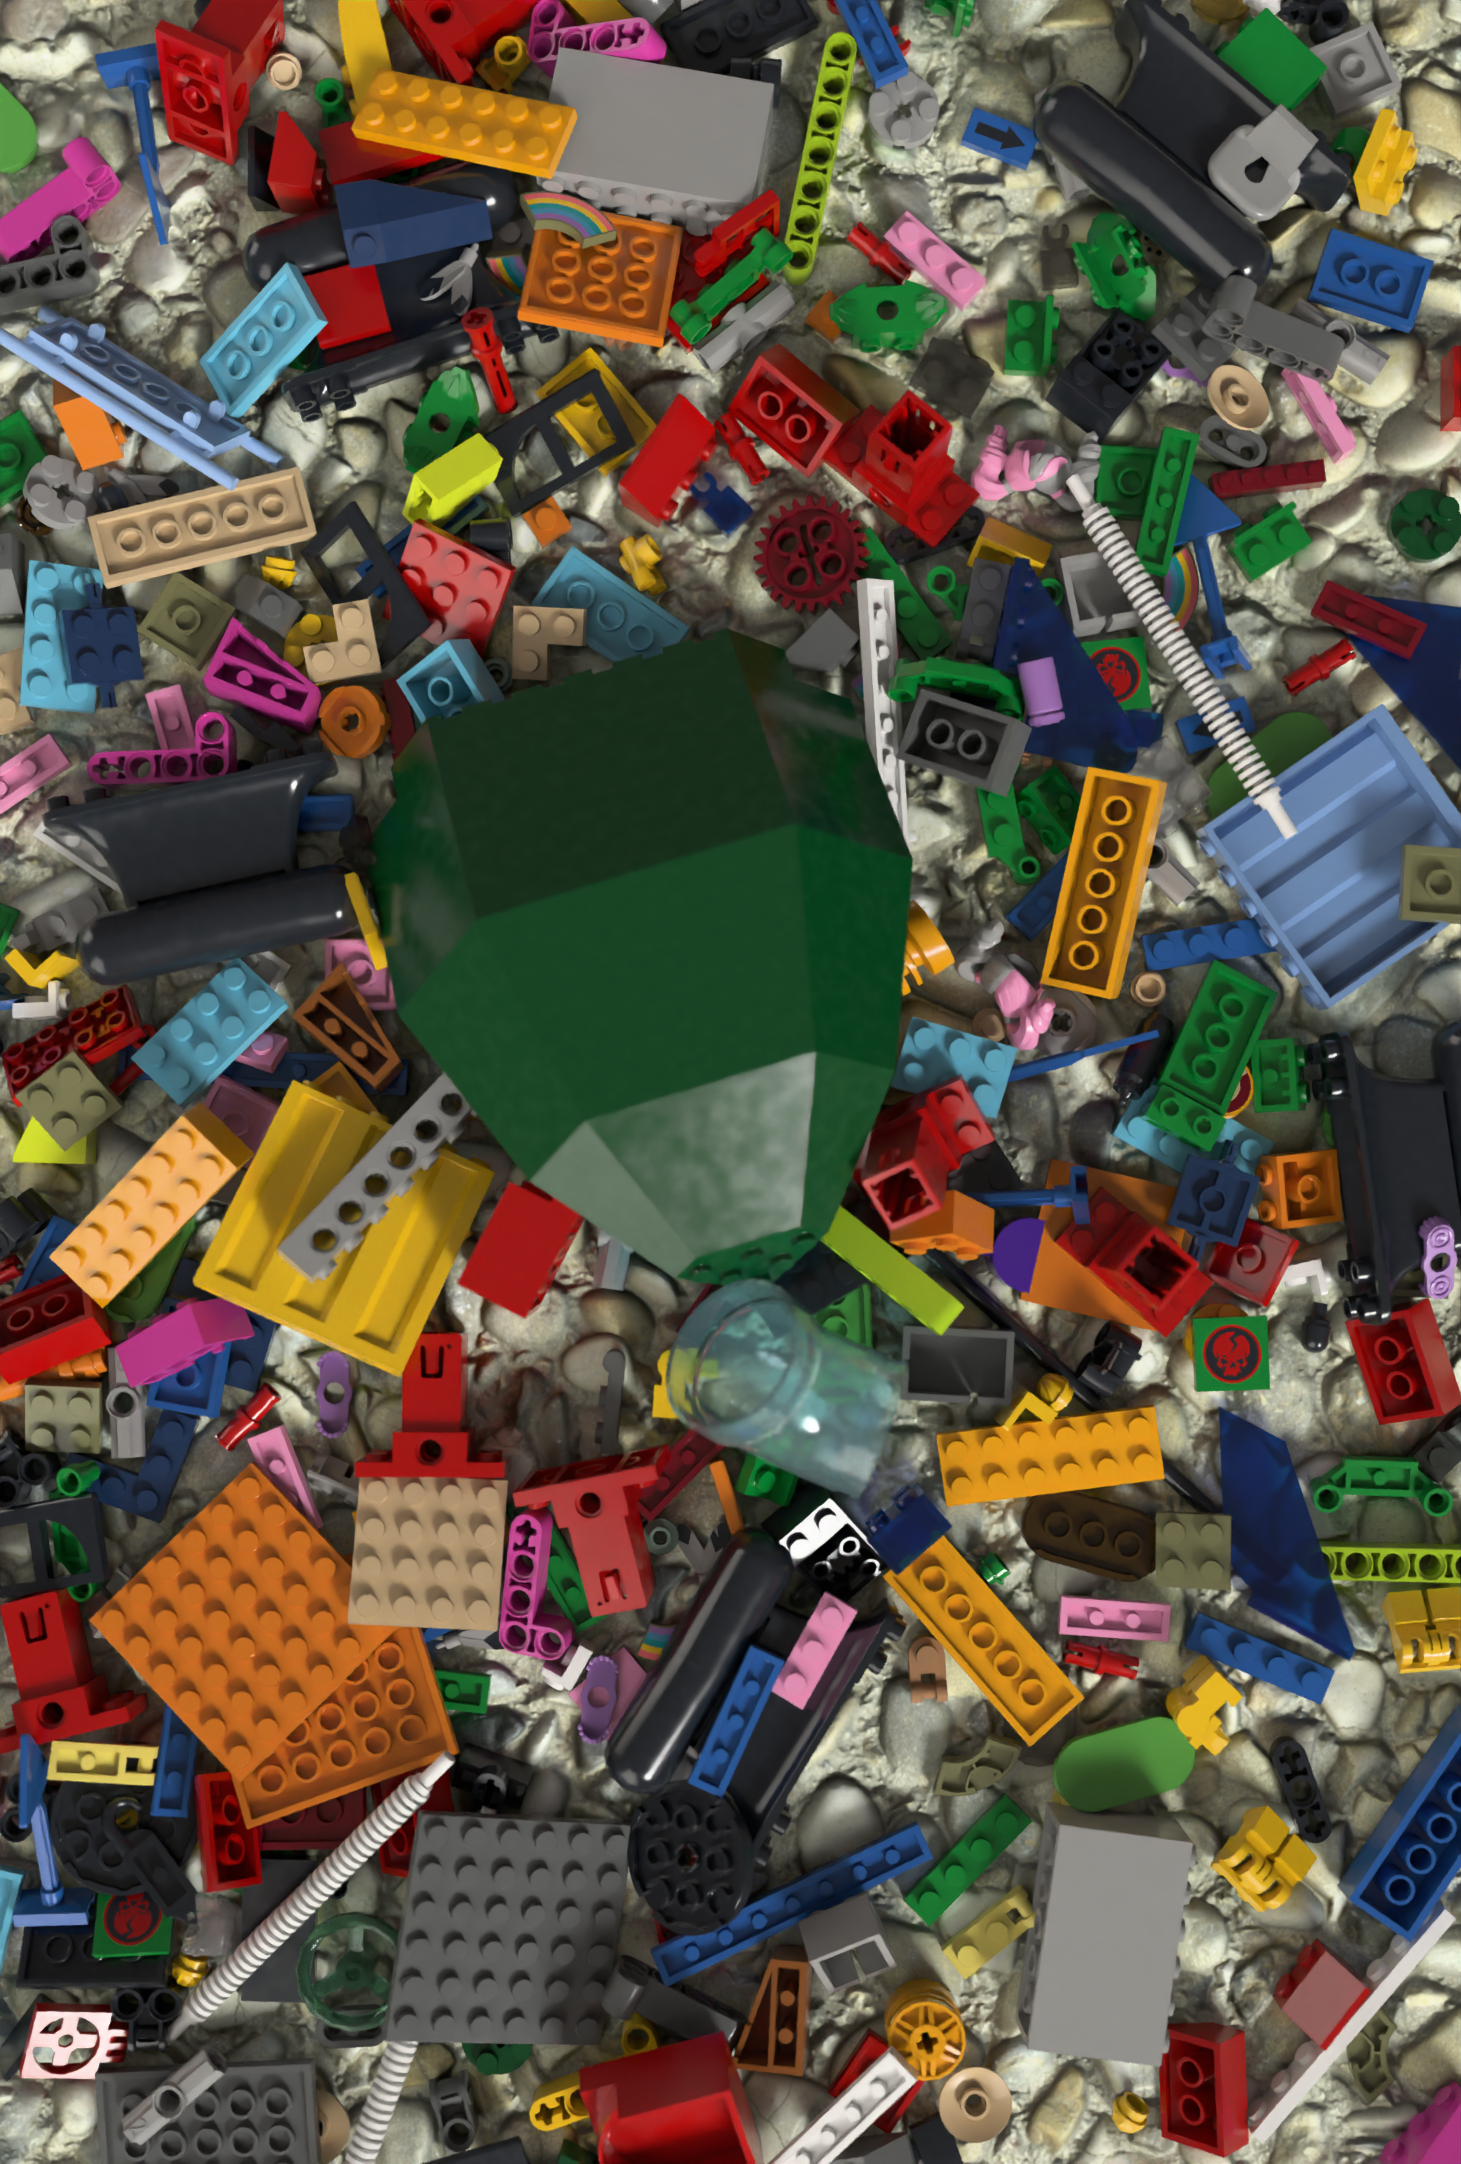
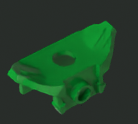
M1103 211L1092 220V225L1087 233L1086 243L1074 242L1071 244L1076 254L1074 256L1075 265L1083 275L1087 276L1092 286L1090 294L1098 306L1114 310L1119 308L1129 317L1146 321L1155 314V266L1147 264L1143 256L1144 249L1138 239L1133 236L1136 229L1131 223L1120 216ZM1120 254H1122L1129 268L1128 272L1123 276H1117L1112 269L1113 260Z
M905 280L904 285L881 284L866 288V283H862L849 289L829 305L830 319L842 331L852 335L851 349H859L863 353H873L879 351L881 347L893 346L901 351L914 349L917 345H922L925 330L935 325L941 318V315L947 311L945 296L909 280ZM897 306L898 313L891 320H884L877 314V307Z
M456 364L452 369L443 372L436 381H433L429 391H425L418 405L419 412L413 424L410 423L407 426L402 439L404 447L403 461L406 464V470L416 473L475 435L472 431L480 426V418L477 417L480 409L468 369ZM436 414H444L450 419V426L443 433H435L429 427Z

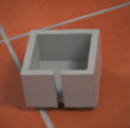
M1096 551L1060 558L1054 569L1056 580L1062 584L1064 589V596L1060 603L1067 639L1099 634L1104 626L1106 632L1136 627L1144 619V617L1140 618L1137 614L1141 608L1135 610L1132 606L1136 600L1129 601L1127 597L1131 592L1125 593L1122 589L1127 583L1123 585L1118 583L1117 580L1120 576L1115 577L1112 571L1115 568L1110 569L1107 565L1110 560L1105 561L1102 557L1105 552L1100 553Z
M867 1894L860 1897H849L840 1905L827 1910L815 1911L807 1918L798 1921L809 1962L829 1995L860 1982L850 1951L852 1948L856 1947L866 1979L898 1967L886 1929Z

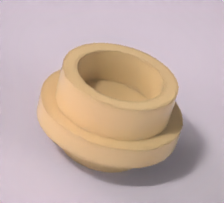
M277 52L266 63L267 78L275 88L290 90L299 84L302 77L301 65L298 59L291 53Z
M1144 971L1132 979L1130 995L1138 1005L1153 1007L1164 999L1166 983L1158 973Z
M986 1008L979 1011L972 1021L973 1034L995 1042L1001 1041L1006 1035L1002 1012L995 1008Z

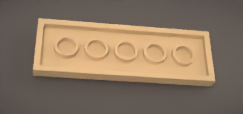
M299 466L239 480L233 491L219 485L87 517L103 583L107 589L310 540L317 535Z

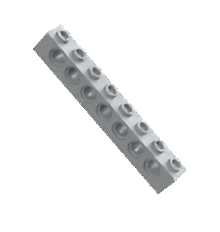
M445 1073L434 1082L278 1247V1255L311 1284L318 1277L324 1281L338 1266V1263L334 1260L345 1249L350 1253L364 1238L360 1232L370 1222L373 1225L378 1224L388 1213L390 1208L386 1206L387 1203L395 1195L402 1198L415 1183L412 1177L420 1168L427 1171L441 1155L437 1150L445 1141L452 1144L465 1130L462 1123L471 1114L475 1118L478 1117ZM453 1098L460 1103L461 1110L456 1113H448L442 1108L441 1102L445 1099ZM421 1125H430L435 1129L437 1135L433 1139L424 1140L417 1135L416 1129ZM403 1151L411 1157L412 1161L405 1167H398L392 1163L390 1157L395 1152ZM378 1178L385 1183L386 1189L380 1194H372L366 1190L365 1183L369 1179ZM347 1205H353L359 1209L361 1215L356 1221L347 1222L340 1217V1209ZM325 1232L332 1235L335 1240L334 1245L326 1250L318 1249L313 1244V1239L319 1233Z

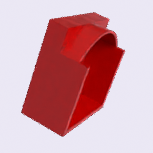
M523 1180L521 1186L509 1181L457 1284L526 1319L539 1309L585 1218L529 1180L527 1182Z
M724 2031L579 2069L580 2094L598 2138L600 2164H764L760 2134Z

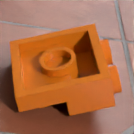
M1337 1149L1286 1152L1259 1157L1260 1164L1256 1166L1254 1175L1260 1178L1258 1184L1262 1186L1263 1200L1259 1202L1257 1211L1259 1218L1265 1222V1226L1272 1229H1289L1343 1221Z

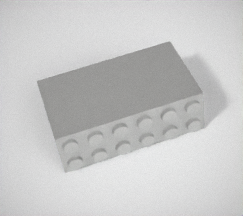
M559 47L548 102L575 108L578 119L553 178L548 179L536 176L538 191L567 194L579 198L603 212L684 227L683 230L695 236L712 235V230L759 196L772 126L774 84ZM735 234L733 237H731V238L728 239L727 241L732 240L734 237L737 236V234Z
M1046 1802L1032 1898V1913L1036 1911L1034 1927L1029 1928L1027 1933L1015 2016L1028 2050L1161 2067L1162 2055L1168 2052L1170 2042L1169 2031L1166 2029L1168 2016L1173 2015L1175 2009V1996L1172 1992L1173 1979H1178L1180 1973V1958L1177 1955L1178 1944L1184 1941L1186 1932L1185 1920L1182 1918L1184 1904H1189L1191 1897V1885L1188 1881L1189 1868H1193L1196 1862V1846L1176 1819L1107 1809L1098 1812H1085L1072 1806L1062 1805L1061 1803Z

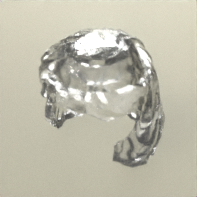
M203 1890L198 1891L195 1895L198 1924L193 1925L190 1923L189 1928L183 1933L181 1950L184 1954L192 1955L193 1957L201 1955L224 1956L230 1952L234 1943L236 1929L235 1908L228 1897L221 1893H203ZM189 1912L187 1918L192 1920L194 1913Z

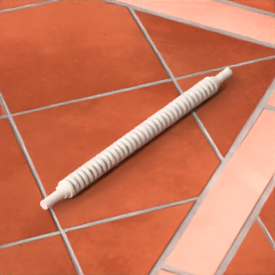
M1078 474L1071 476L1066 480V484L1084 511L1081 514L1084 519L1083 526L1086 529L1090 528L1087 531L1090 537L1095 536L1092 539L1094 544H1100L1097 547L1099 552H1105L1102 555L1104 560H1110L1107 563L1109 568H1115L1112 571L1115 577L1120 576L1117 580L1120 585L1127 583L1122 589L1125 593L1131 592L1127 596L1129 601L1136 600L1132 604L1134 609L1141 608L1137 612L1139 617L1146 616L1142 620L1144 625L1147 626L1152 623L1147 628L1148 632L1152 634L1157 631L1152 638L1155 642L1162 640L1157 645L1160 650L1168 648L1162 653L1164 658L1173 656L1167 661L1169 666L1178 664L1172 669L1174 674L1183 672L1177 679L1180 683L1188 681L1182 687L1185 691L1193 689L1187 694L1190 699L1198 697L1192 702L1195 707L1203 705L1197 710L1199 715L1208 713L1203 718L1204 723L1213 721L1207 727L1209 731L1218 729L1212 736L1215 740L1223 738L1217 744L1220 748L1228 746L1223 751L1225 756L1233 754L1228 759L1230 765L1238 762L1233 767L1234 772L1243 770V773L1238 776L1239 780L1242 781L1248 778V781L1243 784L1244 788L1247 789L1253 786L1254 789L1249 791L1248 794L1250 797L1256 794L1259 796L1253 800L1255 806L1259 804L1262 810L1267 809L1285 840L1297 834L1296 827L1280 803V800H1282L1279 794L1281 788L1279 785L1274 788L1270 787L1276 782L1274 777L1269 780L1265 779L1271 772L1269 769L1261 772L1260 769L1265 767L1266 764L1264 761L1256 764L1255 761L1261 758L1259 753L1251 756L1250 753L1256 748L1253 744L1248 747L1245 746L1251 741L1249 736L1240 738L1246 733L1244 728L1235 730V728L1241 725L1239 720L1230 722L1236 716L1234 712L1225 714L1231 707L1228 703L1220 705L1226 699L1223 695L1215 697L1221 692L1218 687L1210 689L1215 684L1213 678L1205 681L1210 676L1209 671L1206 670L1200 673L1205 668L1204 663L1201 662L1195 665L1201 659L1199 655L1195 654L1190 657L1195 652L1194 647L1189 646L1185 649L1190 643L1189 639L1184 638L1180 640L1185 635L1183 629L1175 632L1180 627L1178 621L1170 624L1175 619L1173 613L1165 616L1170 611L1169 606L1164 605L1160 607L1165 603L1163 597L1155 599L1160 595L1157 588L1151 590L1155 586L1152 580L1146 582L1150 578L1148 572L1141 574L1145 567L1143 564L1137 565L1140 559L1138 556L1132 557L1135 554L1133 548L1127 549L1130 543L1127 539L1123 540L1125 535L1122 531L1118 532L1120 530L1117 523L1113 524L1115 522L1112 515L1108 516L1110 514L1108 507L1103 508L1100 502L1096 503Z
M445 1750L423 1773L408 1776L184 2000L181 2014L168 2026L166 2035L168 2046L190 2025L204 2022L430 1797V1791L433 1789L432 1784L455 1762L454 1756L449 1751Z
M483 1806L480 1813L496 1814V1810ZM388 2041L389 2044L385 2048V2054H383L381 2059L382 2063L378 2067V2073L375 2075L370 2089L371 2092L368 2094L363 2108L364 2111L361 2113L360 2121L356 2126L357 2130L354 2132L353 2140L349 2145L343 2164L375 2163V2158L383 2142L382 2139L390 2123L389 2120L393 2115L392 2110L395 2109L397 2104L396 2101L404 2085L403 2081L407 2077V2072L411 2066L410 2062L414 2058V2053L418 2047L417 2043L419 2042Z

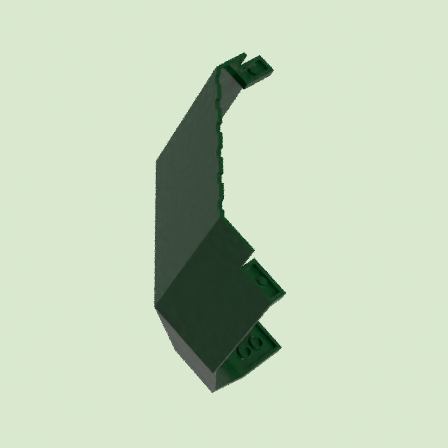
M725 628L712 632L713 638L693 644L692 639L662 647L663 653L643 659L642 654L612 662L613 668L593 674L592 669L563 677V683L543 689L542 684L513 692L511 693L513 698L493 704L492 700L489 699L461 708L462 714L445 719L442 718L441 714L426 718L391 766L397 801L363 846L398 1015L530 1182L674 1278L691 1280L695 1283L704 1282L722 1285L723 1287L750 1289L754 1292H764L786 1270L792 1268L794 1263L808 1250L815 1247L816 1243L829 1232L896 1071L913 858L851 699L795 680L784 649Z

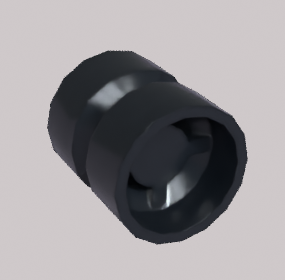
M732 56L730 76L774 84L773 109H779L782 59L762 58L756 64L752 57Z

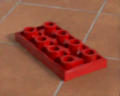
M355 120L318 131L333 188L334 184L365 179L388 178L395 173L414 167H423L430 162L446 158L445 156L356 138L351 129Z
M125 984L117 989L108 990L98 1000L85 1007L73 1010L68 1017L54 1025L43 1027L36 1035L22 1043L11 1045L6 1052L1 1054L11 1100L18 1107L22 1106V1103L15 1097L17 1092L74 1048L93 1066L146 1036L135 996L130 987Z

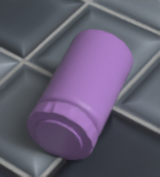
M1053 657L1018 664L1017 668L1027 715L1030 716V719H1028L1029 727H1039L1065 719L1064 711L1061 712L1063 704Z

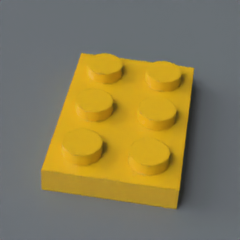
M589 347L535 393L536 397L541 401L595 367L600 371L608 391L637 444L634 448L598 469L605 478L645 445L657 425L594 350ZM592 393L553 416L588 459L617 442Z

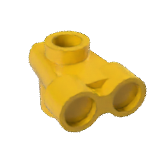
M518 35L515 37L504 36L495 45V55L489 60L485 57L474 70L494 92L504 88L510 94L515 89L512 84L520 74L526 71L531 61L528 56V45Z
M645 534L640 539L631 536L623 540L619 545L623 552V555L619 557V561L623 569L629 575H632L638 590H647L650 596L662 593L667 586L661 574L658 573L654 566L656 562L663 558L657 543L648 534Z

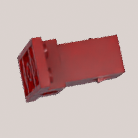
M211 0L191 31L161 19L154 31L170 140L234 167L240 158L238 129L250 113L249 93L266 69L268 59L277 52L285 39L283 0Z
M386 0L388 6L440 81L475 88L476 86L472 78L475 76L474 69L480 63L479 55L496 45L502 37L510 36L530 23L533 9L537 2L540 1Z
M909 389L886 415L870 404L824 457V462L899 525L902 527L906 526L911 530L916 539L919 541L920 539L923 540L932 549L943 541L950 529L952 530L957 525L958 520L962 516L964 517L966 511L978 501L980 496L977 491L953 472L955 461L947 455L953 425Z
M962 1074L889 1106L877 1114L852 1176L865 1198L870 1196L890 1231L943 1208L948 1173L960 1168L963 1154L995 1140V1133Z
M1100 1187L1088 1201L1090 1223L1075 1224L1073 1218L1053 1242L1166 1338L1214 1282L1197 1269L1200 1264L1179 1247L1177 1241L1171 1236L1168 1237L1155 1225L1148 1223L1136 1211H1130L1105 1188Z
M421 1332L402 1374V1428L393 1432V1449H372L371 1452L366 1453L365 1457L355 1462V1477L504 1478L511 1471V1456H502V1450L484 1449L481 1450V1453H476L475 1456L476 1427H467V1332ZM438 1370H443V1375H431V1374H429V1373H438ZM429 1440H435L441 1446L440 1456L430 1452L428 1447Z
M668 1444L530 1471L512 1493L516 1507L528 1505L529 1509H538L549 1505L550 1501H552L558 1529L569 1528L589 1610L593 1617L644 1608L657 1587L637 1502L643 1494L642 1488L655 1484L670 1461L671 1454Z
M67 1587L21 1595L0 1606L20 1700L11 1704L14 1719L6 1722L5 1726L0 1727V1754L20 1750L21 1734H30L35 1743L39 1745L130 1722L149 1707L146 1692L134 1695L133 1690H126L116 1693L110 1698L105 1673L97 1675L94 1673L79 1603L70 1596ZM40 1607L42 1608V1612H43V1615H44V1621H45V1626H46V1631H47V1633H45V1631H44L43 1623H42V1620H41L40 1611H39V1608H40Z

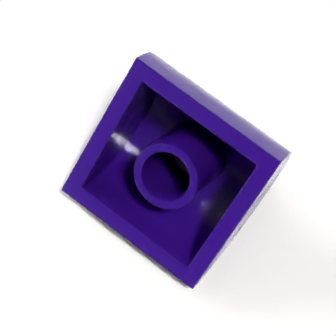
M1012 1217L1002 1221L994 1228L993 1253L981 1255L985 1256L990 1272L999 1282L1015 1290L1029 1293L1045 1225L1044 1220L1029 1217Z

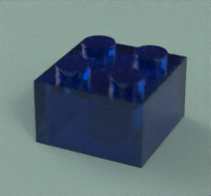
M918 1483L913 1487H910L909 1484L902 1487L892 1497L895 1503L886 1511H883L881 1508L878 1509L865 1521L868 1527L863 1531L867 1543L896 1576L953 1527L945 1513Z

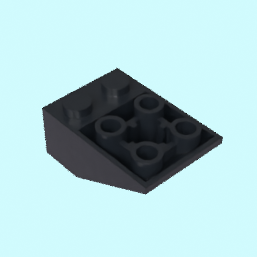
M1117 308L1060 373L1045 401L1086 433L1095 431L1099 437L1097 442L1101 444L1169 359L1172 352L1160 340Z
M816 1477L792 1496L788 1507H779L760 1524L762 1528L776 1534L778 1542L790 1552L794 1568L821 1596L824 1595L825 1591H828L847 1602L891 1564Z

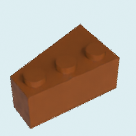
M342 961L292 1015L299 1026L380 1095L405 1068Z
M777 1944L733 2056L737 2069L803 2076L809 2058L812 1965L809 1962L805 1947Z

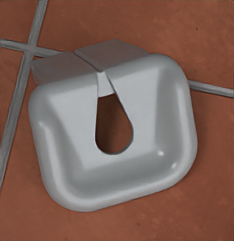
M1280 104L1261 120L1256 127L1248 124L1242 125L1229 134L1209 159L1208 174L1210 180L1247 217L1257 221L1269 220L1281 210L1297 190L1301 180V173L1298 167L1319 139ZM1263 157L1269 162L1262 181L1260 183H1253L1246 177L1245 167Z

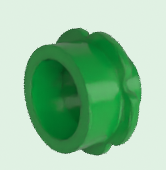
M993 1550L986 1556L981 1554L979 1559L982 1564L978 1566L980 1573L990 1584L997 1581L1000 1585H1003L1004 1579L1011 1574L1006 1564Z

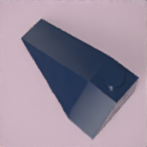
M375 179L334 184L350 269L387 263L493 239L486 199L419 189L414 186L397 185Z

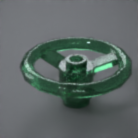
M359 1911L333 1915L314 1927L300 1946L295 1968L298 1992L310 2013L329 2027L349 2032L373 2029L385 2022L391 1983L375 1972L378 1965V1953L373 1945L364 1941V1929L374 1931L385 1939L394 1954L396 1953L399 1931L380 1916ZM348 1928V1946L345 1948L336 1966V1971L312 1984L310 1967L314 1952L324 1938L339 1929ZM341 1986L350 1990H359L367 1987L386 2003L371 2013L351 2016L335 2012L323 2003L321 1998Z

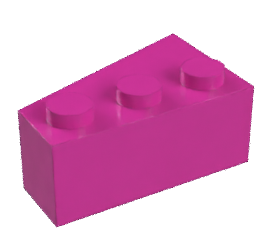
M232 617L203 678L209 694L310 735L323 702L319 688L287 661L278 657L262 640L253 636L237 619Z
M193 1297L176 1305L177 1311L174 1313L167 1312L151 1320L152 1326L141 1327L127 1334L128 1340L116 1346L115 1349L130 1388L155 1383L195 1364V1359L211 1350L213 1354L224 1350L223 1343L239 1339L245 1340L254 1336L255 1333L245 1308L223 1298L199 1302L197 1297Z
M1455 2080L1449 2086L1443 2087L1437 2092L1434 2102L1423 2113L1416 2114L1410 2120L1408 2128L1397 2139H1393L1386 2144L1382 2155L1378 2158L1380 2163L1461 2164V2086Z

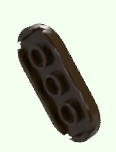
M1066 1491L1035 1495L1028 1501L1022 1512L1021 1531L1023 1538L1029 1548L1044 1560L1122 1582L1141 1580L1156 1570V1522L1142 1510L1083 1493Z

